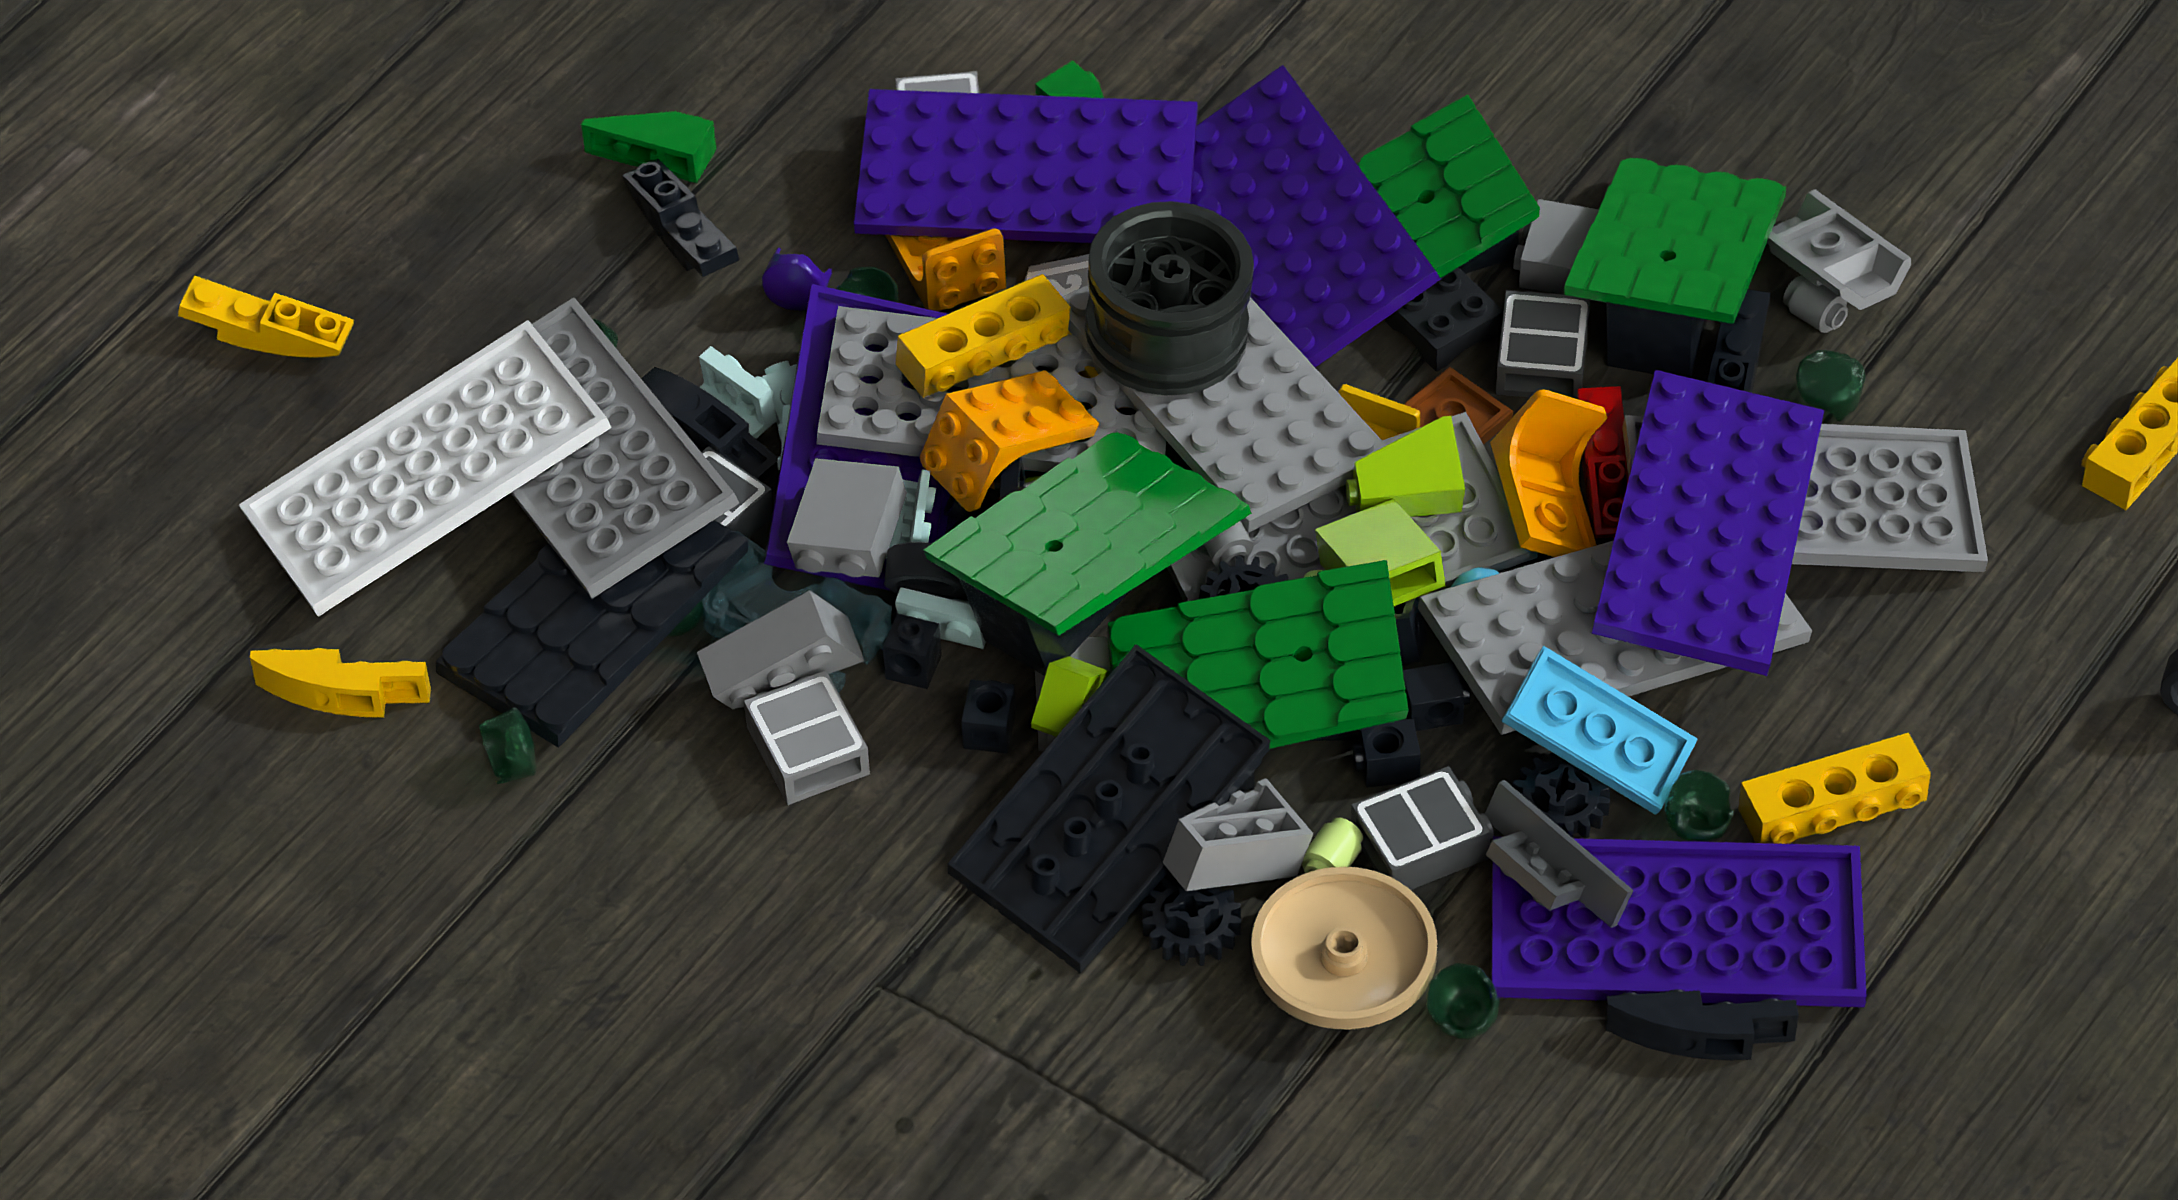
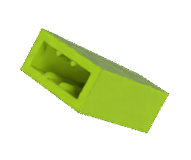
M1442 416L1356 461L1353 479L1346 480L1348 505H1355L1356 512H1360L1394 499L1410 517L1462 512L1465 484L1452 417Z

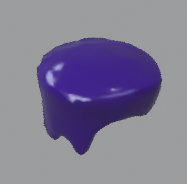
M778 247L762 276L763 290L766 296L777 306L788 310H806L811 284L827 287L832 269L829 268L823 273L804 254H780L781 248Z

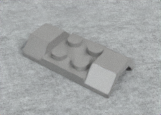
M1815 189L1807 193L1795 217L1773 226L1767 241L1772 254L1817 287L1823 284L1859 310L1895 295L1911 266V257Z

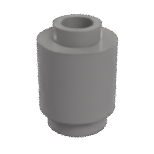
M1798 276L1789 284L1785 291L1783 302L1789 307V312L1823 333L1839 328L1846 320L1848 315L1847 301L1823 284L1817 287L1804 276Z
M1241 521L1204 544L1216 567H1219V563L1222 561L1226 562L1230 567L1235 566L1236 556H1241L1245 563L1253 550V543Z

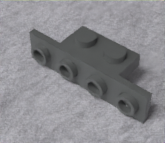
M1505 780L1499 782L1485 815L1489 818L1491 825L1501 832L1504 837L1491 842L1486 856L1496 863L1505 875L1513 878L1527 890L1537 903L1545 906L1547 909L1553 910L1579 900L1609 927L1617 926L1633 893V889Z

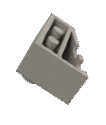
M812 591L800 595L697 652L713 697L732 709L744 707V700L755 697L761 692L780 688L804 676H812L823 671L831 674L865 661L848 616Z
M1264 778L1257 782L1255 789L1243 793L1239 790L1231 794L1229 801L1220 806L1212 803L1180 818L1163 864L1186 891L1296 877L1314 833L1272 784Z

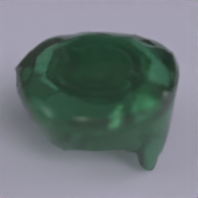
M1817 350L1800 361L1796 372L1798 391L1806 403L1832 413L1839 422L1858 407L1866 376L1864 367L1857 359L1841 352Z
M516 707L509 709L499 716L487 719L479 725L496 777L501 778L499 781H496L497 784L531 777L536 774L535 744L528 723Z

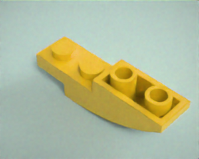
M195 275L179 305L178 313L180 317L217 329V340L251 350L294 357L339 356L354 324L353 319L278 293H274L271 301H267Z
M269 649L250 651V661L257 686L277 697L313 710L338 715L384 718L385 704L430 703L431 687L426 662L369 663L359 661L355 663H342L339 649Z

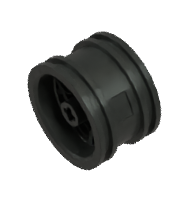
M1173 201L1151 202L1129 208L1111 218L1101 227L1092 241L1089 254L1087 279L1090 295L1085 314L1086 344L1094 362L1109 377L1126 387L1143 393L1164 396L1194 393L1224 380L1240 363L1245 354L1248 338L1249 313L1247 304L1251 295L1254 262L1252 250L1244 235L1229 220L1212 210L1194 204Z

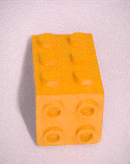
M997 228L966 238L886 235L926 309L934 311L950 309L956 305L1006 289L1004 239Z
M1046 370L947 393L920 454V462L926 470L931 471L930 474L966 511L971 512L980 508L987 490L994 479L1014 460L1031 452L1094 437L1099 422L1085 409L1083 404L1076 401L1059 384L1054 376Z
M1538 390L1490 442L1521 548L1558 557L1597 545L1579 487V466L1589 439L1607 419L1604 407L1549 390Z

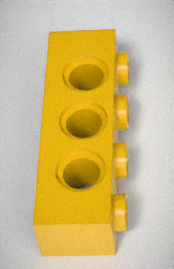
M1041 274L898 335L896 366L922 398L938 391H946L959 382L973 376L983 375L991 368L1010 360L1020 359L1026 353L1047 344H1055L1063 337L1068 336L1071 307L1044 274Z
M2178 358L2169 368L2163 366L2158 371L2151 388L2146 393L2139 392L2130 405L2129 412L2123 419L2116 418L2108 428L2105 439L2099 445H2091L2083 457L2082 466L2085 468L2082 486L2124 510H2127L2178 453Z
M1908 732L1741 782L1738 810L1756 843L1790 844L1796 839L1816 833H1829L1837 827L1856 821H1869L1880 814L1900 808L1909 809L1920 802L1926 801L1931 773Z

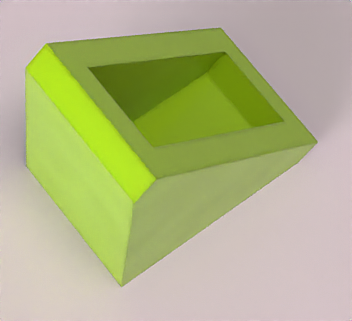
M1070 656L1050 662L1032 718L1031 728L1057 737L1109 676V670Z

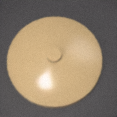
M1330 867L1311 871L1290 880L1277 889L1264 903L1257 915L1252 932V963L1256 977L1265 993L1281 1009L1297 1019L1331 1029L1371 1027L1402 1014L1426 991L1433 977L1437 961L1436 929L1424 903L1415 893L1399 881L1382 873L1364 868Z

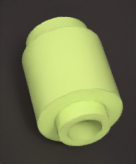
M1334 818L1331 822L1325 823L1308 846L1302 862L1304 872L1308 873L1330 867H1350L1362 849L1363 834L1354 823L1344 818Z

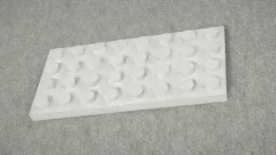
M527 320L243 501L239 506L319 617L612 427L604 413L529 320Z

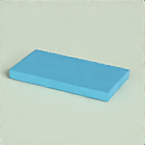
M1545 646L1537 653L1501 722L1655 815L1662 809L1698 740L1696 737Z

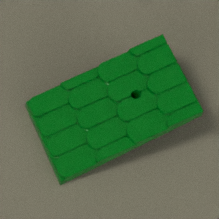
M1469 95L1458 99L1411 125L1410 131L1364 155L1360 162L1357 163L1440 278L1458 267L1467 274L1515 258L1519 243V229L1539 218L1540 206L1533 195L1530 194L1529 189L1515 167L1512 166V162L1494 137L1479 110L1476 109Z
M1627 158L1620 162L1611 186L1606 191L1595 221L1590 226L1583 246L1578 251L1564 285L1565 295L1607 302V366L1654 374L1655 370L1683 377H1692L1707 321L1713 320L1734 324L1786 197V186L1768 179H1739L1737 176L1726 172H1698L1696 169L1685 165L1660 166L1653 161L1642 158Z
M1117 432L1107 434L1075 458H1066L1026 488L1010 493L978 517L970 516L923 551L927 560L960 578L984 640L1045 676L1049 663L1071 656L1133 588L1252 513L1249 504L1241 501L1231 491L1212 485L1205 481L1200 474L1174 464L1166 455L1151 451L1140 445L1133 437Z
M1387 560L1318 571L1316 576L1264 584L1256 587L1255 590L1178 603L1177 607L1122 616L1117 618L1116 621L1108 622L1106 633L1111 673L1137 644L1270 740V749L1303 741L1360 740V729L1406 719L1408 713Z

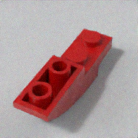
M1621 386L1579 388L1577 390L1578 400L1602 406L1607 414V419L1589 439L1581 458L1595 539L1613 538L1616 534L1628 484L1622 428L1624 411Z

